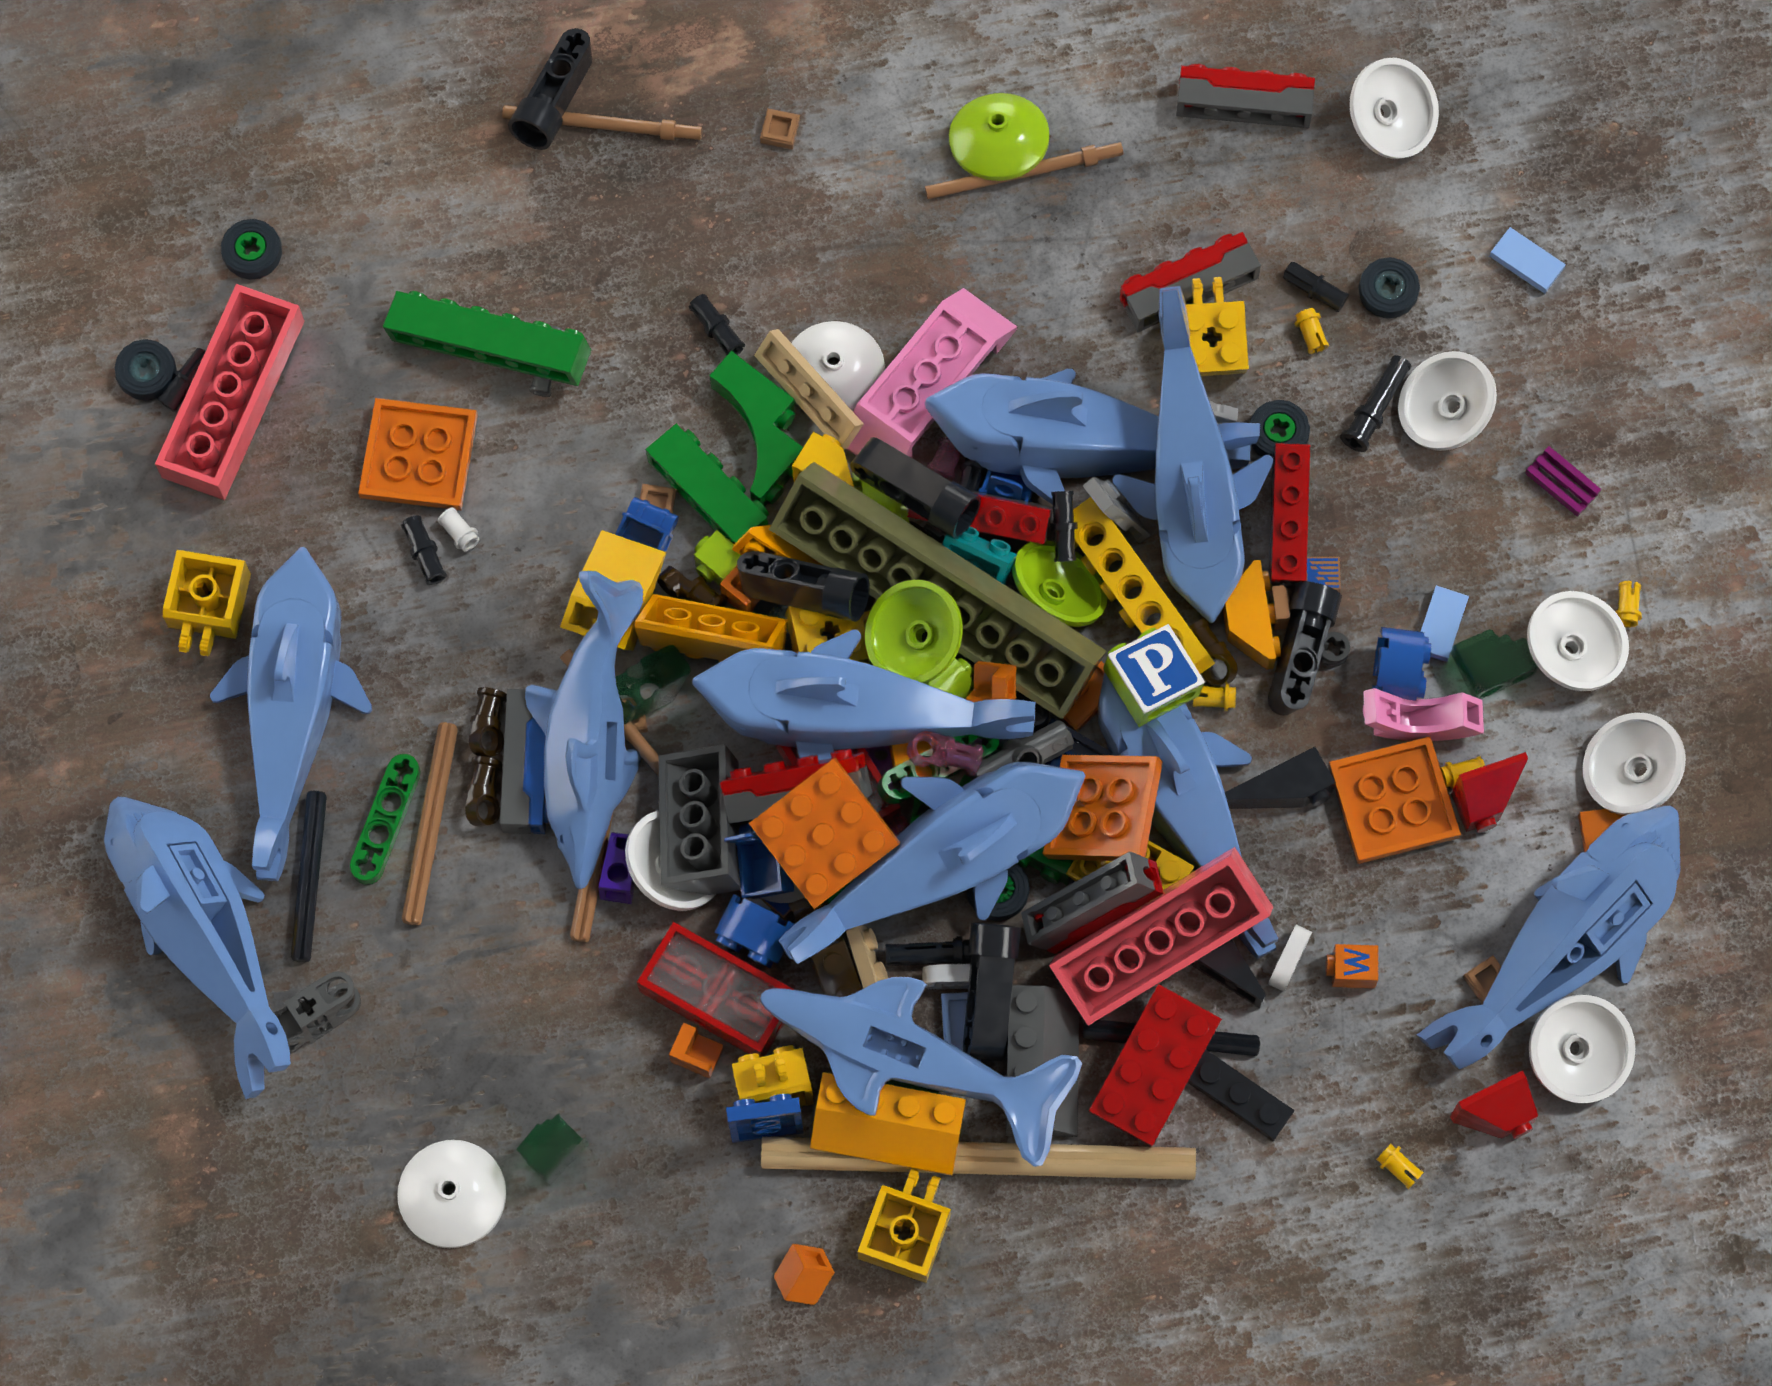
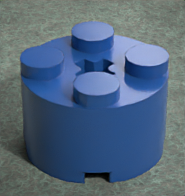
M1381 627L1380 633L1382 638L1378 637L1373 667V676H1378L1376 686L1372 685V689L1376 688L1412 701H1416V698H1424L1427 679L1424 677L1422 666L1423 663L1429 664L1431 643H1429V637H1425L1424 632Z
M733 894L714 932L718 934L715 941L737 953L743 947L749 950L747 955L749 958L771 968L773 962L779 963L784 953L779 939L794 923L788 920L786 926H784L786 921L779 918V915L745 898L742 901L738 895Z

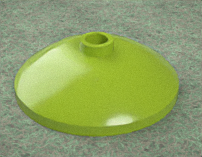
M1009 93L987 94L970 101L956 114L949 130L950 149L956 162L968 173L993 181L1014 179L1034 169L1045 156L1050 139L1048 122L1042 111L1026 98Z
M1047 541L1044 544L1034 542L1025 544L1018 551L1012 566L1013 578L1021 596L1068 626H1087L1098 620L1106 608L1107 596L1099 586L1103 583L1102 578L1098 572L1093 576L1080 560L1083 556L1075 551L1076 561L1054 562L1055 547L1053 541Z
M907 580L892 586L877 599L866 622L865 645L873 666L921 683H927L936 679L947 670L959 651L963 634L960 610L953 597L945 589L929 581ZM927 631V639L922 642V634Z

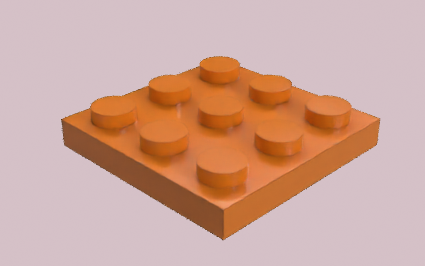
M375 398L358 492L359 497L362 499L444 509L453 507L456 510L462 511L478 417L477 410Z
M1431 736L1329 762L1328 768L1336 782L1334 788L1357 864L1460 838L1461 833Z
M1062 755L1060 767L1083 771L1085 779L1064 829L1055 839L1044 846L1043 855L1048 859L1113 861L1130 851L1145 857L1163 761L1158 756Z
M833 758L749 823L814 909L900 844V841L836 758Z

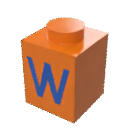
M1335 944L1332 955H1326V976H1332V987L1375 989L1378 982V945Z

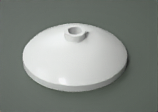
M1384 58L1371 63L1356 78L1350 96V114L1354 128L1363 143L1380 156L1390 159H1402L1413 156L1422 151L1435 134L1439 118V106L1435 90L1424 72L1407 60ZM1380 108H1382L1384 116H1382Z
M830 321L813 325L801 332L791 343L852 411H854L857 403L885 371L884 357L877 342L865 330L850 323ZM832 357L840 360L836 365H831L827 361Z
M1444 352L1428 358L1412 371L1400 393L1398 413L1404 431L1417 444L1431 450H1451L1467 444L1482 432L1492 417L1497 397L1494 378L1489 369L1479 359L1464 352ZM1460 405L1458 411L1453 413L1454 408Z
M1560 592L1544 600L1530 618L1527 641L1532 658L1539 669L1558 685L1576 691L1597 690L1611 683L1623 670L1629 654L1628 635L1620 617L1601 599L1584 592ZM1565 646L1570 647L1573 650V654L1568 652Z
M1629 713L1619 716L1600 728L1588 744L1583 759V778L1586 788L1598 804L1616 814L1628 815L1657 808L1671 797L1683 777L1686 761L1683 742L1676 730L1658 716L1648 713ZM1643 767H1647L1646 772L1642 776H1639L1638 773L1640 769Z
M659 811L652 812L635 824L626 841L625 857L633 881L645 896L662 907L677 911H688L705 905L716 895H705L662 887Z
M1572 995L1552 1003L1540 1014L1530 1034L1529 1058L1537 1079L1550 1093L1569 1102L1592 1103L1609 1097L1624 1084L1634 1064L1635 1040L1629 1022L1613 1004L1596 996ZM1576 1041L1579 1044V1051L1573 1055L1570 1051V1045Z
M461 1140L440 1141L419 1151L406 1165L398 1185V1206L406 1225L421 1240L442 1248L468 1246L485 1237L498 1223L506 1202L504 1176L497 1162L481 1147ZM449 1183L456 1186L455 1192L451 1195H445L443 1193L444 1186Z

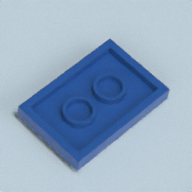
M778 1094L771 1096L769 1102L755 1103L754 1099H742L733 1102V1107H726L732 1143L759 1140L762 1137L803 1134L799 1097L792 1098L791 1094Z

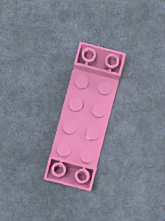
M964 288L944 299L857 403L853 412L864 425L846 449L857 456L872 437H875L912 458V447L934 421L925 408L926 399L963 378L971 376L991 351L997 354L1015 333L1017 326Z

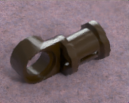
M668 566L659 575L657 580L659 586L673 598H681L724 607L728 601L727 596L724 594L719 595L709 587L702 575L691 582L672 566Z
M1202 618L1189 626L1213 661L1222 660L1227 666V673L1223 679H1219L1214 675L1213 665L1202 674L1205 680L1212 685L1230 683L1236 678L1238 672L1237 663L1226 648V644L1223 641L1219 642L1209 628L1210 623L1205 618Z
M480 687L477 690L479 700L476 713L470 719L472 726L469 735V746L476 756L491 757L498 755L504 747V737L500 730L501 722L499 717L502 704L507 701V694L498 689ZM485 732L491 737V747L488 751L484 749L481 742L482 735Z
M474 756L471 762L474 766L471 784L466 787L468 795L465 814L467 820L473 826H489L495 824L500 817L501 808L496 799L497 791L494 788L497 773L502 770L503 764L494 758ZM481 801L486 804L488 809L487 817L484 820L478 813V805Z

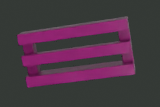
M1550 446L1544 450L1541 456H1538L1525 472L1527 476L1577 517L1601 492V488ZM1547 460L1553 463L1557 468H1559L1563 473H1565L1569 478H1571L1589 494H1586L1583 490H1581L1577 485H1575L1571 480H1569L1565 475H1563ZM1541 467L1582 502L1578 504L1539 472L1538 469Z

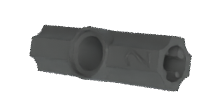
M1057 720L1033 733V736L1025 737L1022 740L1016 738L1006 741L998 753L970 767V779L972 781L1004 765L1019 762L1023 754L1024 757L1020 762L1045 764L1073 749L1074 740L1065 724Z

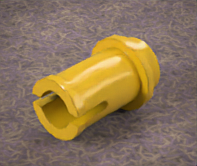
M1314 308L1305 309L1295 315L1297 321L1294 324L1296 327H1300L1308 353L1314 354L1315 349L1317 353L1327 349L1329 343L1319 322L1321 318L1320 313H1316Z
M1623 581L1618 585V610L1615 612L1626 628L1636 627L1638 621L1642 619V613L1639 611L1641 584L1638 582L1634 583V588H1631L1632 581Z
M1228 683L1225 687L1203 686L1200 695L1208 697L1193 699V707L1224 708V711H1228V708H1235L1236 687H1229Z
M1481 756L1455 764L1449 761L1440 769L1446 787L1453 789L1459 774L1483 767L1485 764Z
M1390 1143L1376 1160L1381 1163V1169L1385 1167L1409 1189L1415 1182L1405 1173V1170L1416 1179H1419L1424 1172L1399 1151L1401 1149L1400 1146L1395 1148Z

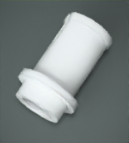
M449 508L439 516L438 523L454 539V546L457 549L467 552L478 544L480 538L477 536V529L474 527L470 528L455 508Z

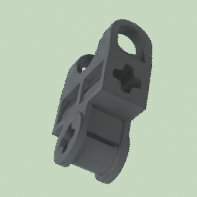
M336 971L327 974L284 1002L286 1007L274 1012L286 1034L290 1054L299 1049L308 1040L312 1044L359 1010L361 1006L360 993L355 988L350 976L346 973ZM342 979L347 982L334 985L328 989L330 983L334 980ZM347 991L340 998H335L339 993ZM353 996L355 997L354 1003L351 1007L347 1009H341L348 1004V1002L353 998Z

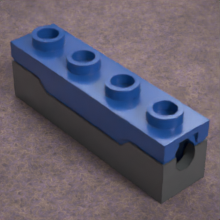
M507 689L500 826L503 833L545 834L546 823H549L544 793V744L546 736L527 708L525 700L526 689Z

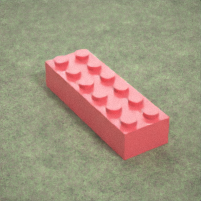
M239 284L235 285L155 462L163 479L222 500L226 499L305 322L299 305Z
M1235 847L1164 889V894L1095 931L1053 958L1049 965L1088 1026L1271 915L1273 905Z

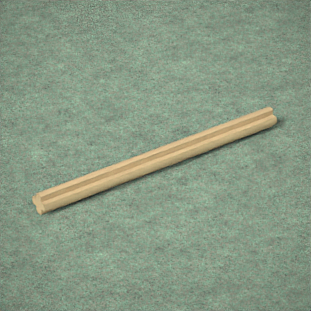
M762 1137V1169L910 1172L912 1169L810 1149L811 1138ZM959 1142L953 1174L1195 1180L1196 1148L1051 1144L1050 1151L1043 1165L1034 1167L1022 1158L1016 1143ZM919 1170V1173H935V1172H929V1171Z

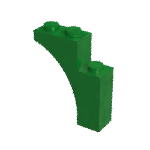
M731 351L709 375L710 384L714 391L720 394L738 411L752 434L757 450V469L750 489V496L752 502L757 499L765 507L768 503L774 504L784 491L783 485L790 477L793 479L792 465L803 449L800 444L780 430V428L783 430L788 428L795 419V399Z

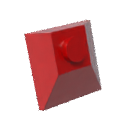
M1526 752L1459 774L1451 795L1466 832L1476 829L1478 833H1482L1497 826V822L1500 820L1527 763L1528 756Z
M1522 1070L1459 1101L1450 1118L1455 1124L1501 1139L1511 1134L1514 1139H1517L1533 1130L1531 1124L1538 1118V1113L1527 1078Z

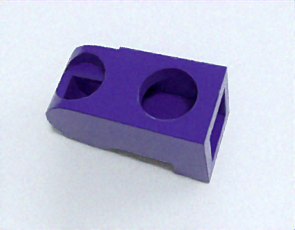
M612 832L610 835L599 882L600 900L632 904L635 882L629 873L625 857L626 841L629 834Z

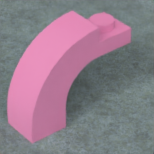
M1376 688L1363 691L1364 705L1362 712L1365 725L1374 728V735L1401 741H1414L1431 736L1432 741H1444L1484 734L1482 700L1461 692L1440 698L1416 699V701H1412Z

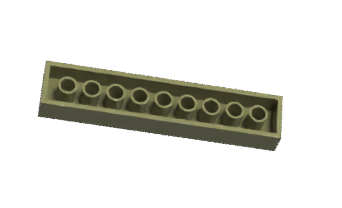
M815 462L811 463L798 475L769 528L770 531L824 566L866 574L870 583L869 595L875 599H878L892 586L907 580H925L942 587L953 597L962 617L963 634L958 653L974 663L983 661L1016 665V690L1060 719H1063L1075 705L1107 652L1099 645Z

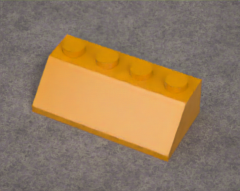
M653 594L635 620L634 628L640 644L651 647L655 651H674L685 653L687 657L694 659L706 657L722 662L735 653L752 648L785 650L788 619Z
M823 1072L816 1104L810 1149L953 1176L966 1099L885 1084L880 1092L876 1116H870L855 1108L844 1097L836 1084L833 1074Z

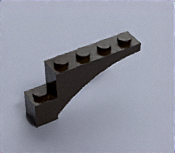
M806 898L789 903L788 907L794 924L815 910L828 905L827 900L815 909ZM841 936L826 948L809 957L824 995L845 997L862 990L847 946Z

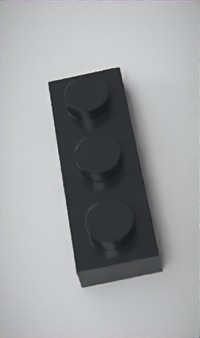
M1206 1049L1187 1082L1273 1142L1295 1111Z

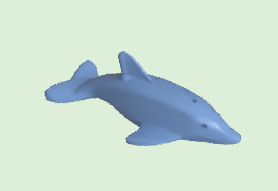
M589 570L579 572V579L585 593L598 610L597 620L575 650L558 690L537 685L527 686L525 690L527 708L546 736L544 744V793L548 821L557 838L558 848L569 865L573 883L578 889H584L590 881L612 813L628 792L642 757L636 749L626 750L623 707L616 686L614 665L617 646L640 612L643 603V588L637 581L625 580L614 582L597 571Z
M891 977L880 980L845 997L778 988L765 990L761 994V1003L768 1012L823 1050L828 1058L837 1086L844 1097L858 1110L870 1116H876L880 1092L889 1080L913 1084L943 1093L990 1101L1004 1110L1012 1127L1022 1158L1034 1167L1043 1165L1050 1151L1056 1111L1077 1081L1082 1062L1077 1056L1060 1055L1019 1076H1002L962 1050L914 1023L912 1018L914 1006L927 985L922 980L911 977Z

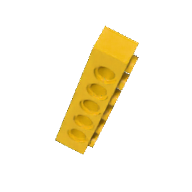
M1091 497L1074 508V522H1077L1078 529L1074 530L1075 548L1080 546L1085 553V556L1080 560L1092 576L1097 572L1104 580L1099 585L1111 602L1116 598L1120 602L1123 609L1118 613L1128 627L1131 629L1136 625L1140 632L1143 633L1148 629H1159L1169 624L1200 674L1214 665L1215 662L1113 520L1101 511ZM1095 535H1104L1100 544L1090 546V540ZM1117 560L1123 561L1118 571L1108 572L1111 563ZM1142 587L1138 597L1134 599L1127 598L1128 592L1132 588ZM1154 613L1161 614L1158 623L1152 626L1146 625L1150 615Z

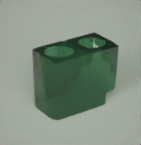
M1491 629L1455 644L1450 652L1471 696L1479 699L1488 697L1534 676L1539 668L1532 658L1526 638L1513 641L1509 635L1505 634L1499 637Z
M668 645L643 657L636 665L627 668L624 673L615 677L619 697L620 695L629 696L637 704L633 706L628 699L624 703L620 697L623 707L624 724L675 700L689 676L691 668L674 645ZM652 683L657 685L659 689L655 690L651 697L647 699L642 698L640 688L643 684Z
M559 1113L552 1120L547 1119L541 1125L538 1123L516 1150L522 1159L548 1185H551L584 1151L589 1143L586 1137L581 1138L563 1120Z

